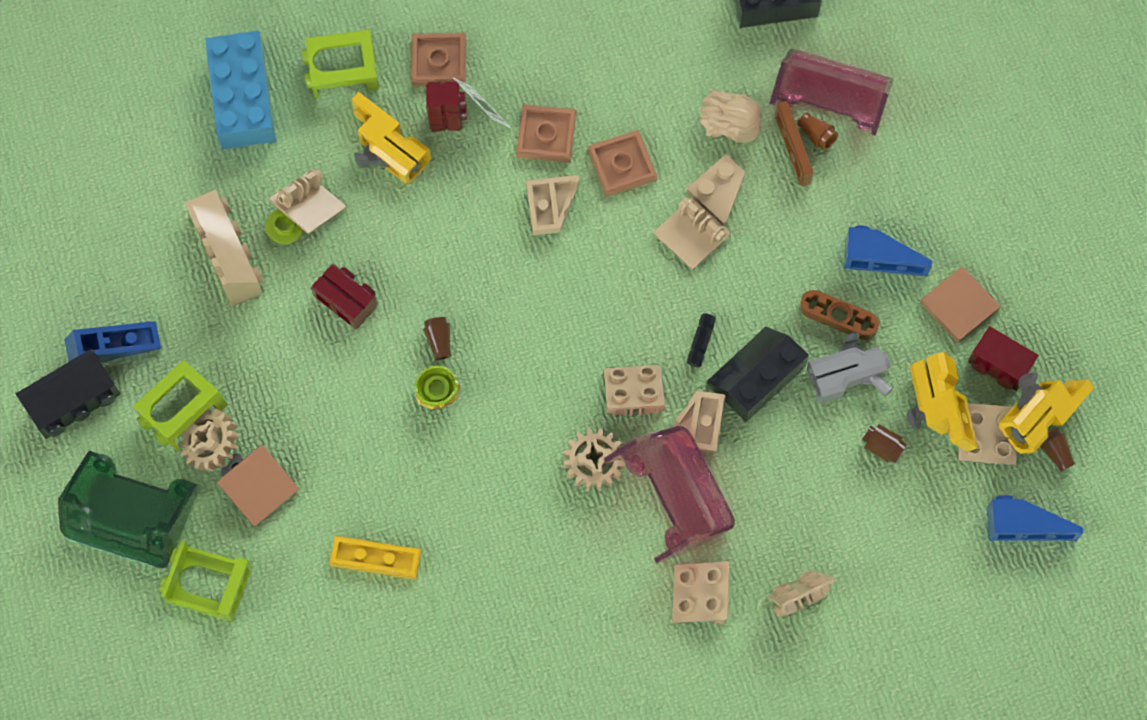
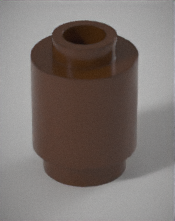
M878 424L876 428L870 426L862 439L866 442L864 447L866 450L886 462L890 460L893 463L897 462L907 443L901 440V436L881 424Z

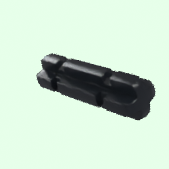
M708 313L701 315L691 345V351L687 358L688 365L701 367L712 334L711 330L714 328L715 316Z

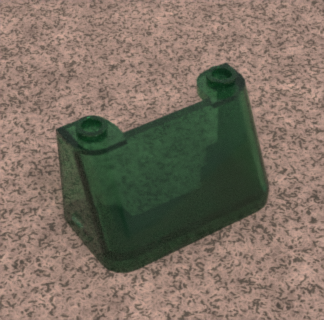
M88 451L58 498L59 528L63 536L73 542L156 568H165L170 563L172 552L178 545L196 499L197 484L186 479H174L171 481L168 490L117 475L115 464L109 456Z

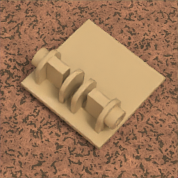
M318 169L309 170L306 174L297 178L269 198L271 203L308 234L347 207L321 185L323 174Z
M685 197L679 203L680 208L658 227L653 234L693 270L731 235V232L693 197L690 199Z
M660 365L604 368L607 414H613V417L616 415H627V409H629L630 416H632L633 409H638V415H642L643 408L644 414H659V411H664L665 400Z
M968 403L978 448L967 452L959 447L958 460L1016 465L1017 451L1008 441L1010 437H1005L999 428V422L1012 407Z
M729 561L675 565L673 623L713 621V624L716 625L725 624L729 614Z
M810 570L801 574L799 580L790 585L789 583H783L773 588V593L766 596V598L777 604L773 606V609L778 617L782 615L786 617L798 611L796 605L799 609L804 608L801 598L809 606L811 601L814 603L827 597V593L831 591L829 584L835 582L836 579L819 571Z

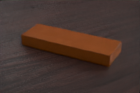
M780 102L776 107V122L801 187L809 185L814 174L788 102Z

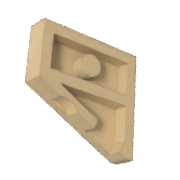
M725 154L686 188V193L693 197L725 227L745 177V171Z
M579 175L526 181L533 236L561 232L579 186Z
M696 391L690 399L688 406L677 417L670 431L662 438V445L717 453L726 395Z

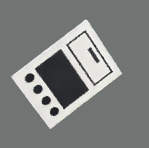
M452 77L494 121L511 128L470 85Z

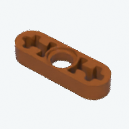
M809 290L801 298L800 311L807 318L846 334L858 333L861 340H869L877 333L879 320L876 315L817 290ZM812 299L817 300V306L814 309L808 308V302H811ZM826 304H828L829 307L825 316L823 315V310ZM835 309H842L846 312L847 318L844 321H836L833 319L831 312ZM852 315H855V321L853 322V325L850 326L849 324ZM864 321L870 322V328H868L866 331H863L861 329V324H863Z

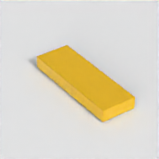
M335 536L329 565L416 580L422 551L417 548Z

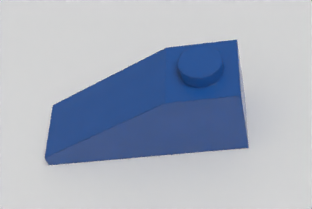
M864 225L849 227L846 236L844 269L928 276L932 267V260L877 229H870Z
M156 321L73 330L64 339L68 362L91 348L101 363L161 349Z
M1010 495L997 496L987 506L989 541H1077L1083 534V527L1023 499H1013V496Z

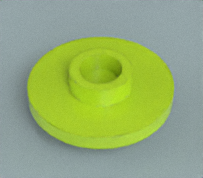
M280 209L274 210L265 222V230L268 237L277 244L287 245L294 243L304 232L301 227Z

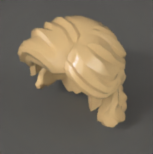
M720 90L710 91L703 99L702 104L704 106L700 109L702 113L700 114L699 122L702 126L706 127L705 134L708 137L716 138L724 135L725 138L732 139L738 143H748L757 139L761 129V109L756 101L747 95L731 94Z

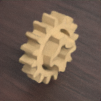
M215 408L212 411L207 410L188 427L187 431L181 434L185 438L178 443V446L185 448V450L180 455L187 459L186 463L203 472L206 469L214 472L216 465L222 468L225 467V458L233 459L230 452L232 449H238L239 446L234 444V440L240 438V434L234 432L238 425L231 421V416Z
M591 428L587 429L586 436H583L580 432L576 433L577 441L575 442L570 439L568 441V447L571 450H564L563 452L564 457L568 459L563 461V467L570 469L567 472L568 479L576 477L575 486L579 487L582 483H585L586 491H590L592 485H596L599 492L602 490V484L604 483L611 488L613 486L612 478L617 480L621 478V473L618 470H625V462L620 460L625 458L626 453L625 451H618L622 445L621 441L613 443V433L605 437L601 428L597 434H593ZM597 443L606 446L607 449H604L603 447H601V446L598 445ZM586 445L582 453H577L580 448ZM591 451L594 452V456L598 460L597 469L590 459ZM613 464L611 469L603 475L604 469ZM581 471H585L591 476H587L583 474Z

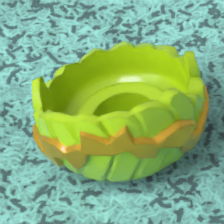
M438 365L424 369L417 376L414 386L417 401L428 409H441L449 406L458 398L460 389L455 374L447 367Z

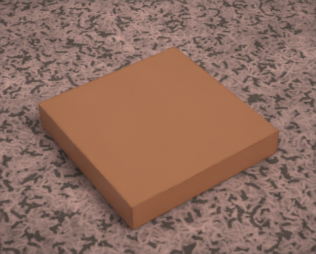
M466 33L412 34V86H426L428 82H441V84H444V82H454L455 80L452 77L466 83Z
M523 104L516 158L571 163L577 110Z
M639 130L587 146L605 197L655 182L658 179Z
M963 266L920 301V304L957 343L962 341L1001 307Z
M262 444L216 482L254 527L299 490L298 486Z

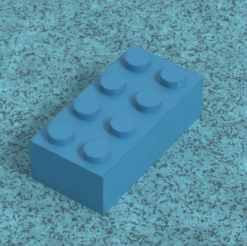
M259 30L205 38L216 131L222 150L276 142L264 45Z

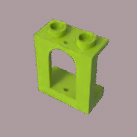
M370 29L305 38L307 48L302 49L304 65H309L310 72L305 73L307 89L313 90L314 98H319L318 90L363 83H367L368 91L379 90ZM361 45L364 67L326 72L318 70L314 65V57L319 51Z
M182 360L132 407L139 415L136 418L137 422L147 432L152 428L156 432L153 436L163 447L166 448L170 445L178 452L180 448L174 441L211 406L222 411L228 404L213 385L186 361ZM182 380L198 393L170 420L156 422L152 419L151 413L154 406Z
M181 540L179 548H175L170 558L172 567L169 575L163 577L160 585L162 598L166 603L233 622L252 570L249 560L237 557L234 560L188 546L186 541ZM198 566L230 575L221 602L184 591L180 585V577L183 571L189 567Z

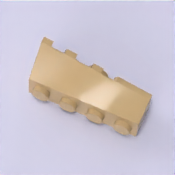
M215 189L185 202L231 307L261 294L262 290L259 283L264 282L258 267L252 268L248 261L253 257L247 244H240L238 237L242 233L236 220L230 222L227 214L231 212L226 198H219Z

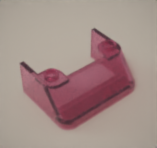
M789 49L781 62L769 104L775 105L777 100L778 103L787 101L789 107L793 108L794 104L803 102L853 117L852 120L857 123V128L871 131V135L876 136L894 80L883 74L809 52Z
M675 426L635 437L603 458L606 464L624 459L629 472L638 477L648 475L673 526L665 532V544L668 550L654 558L656 564L683 555L734 528L735 519L694 437L687 428Z

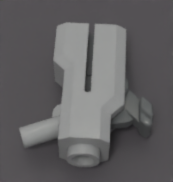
M852 333L847 336L841 351L809 361L807 372L812 386H816L814 391L819 403L822 404L841 398L846 389L861 384H873L884 397L887 396L893 388L883 379L890 368V361L886 352L882 353L879 347L862 351L856 344L860 335Z

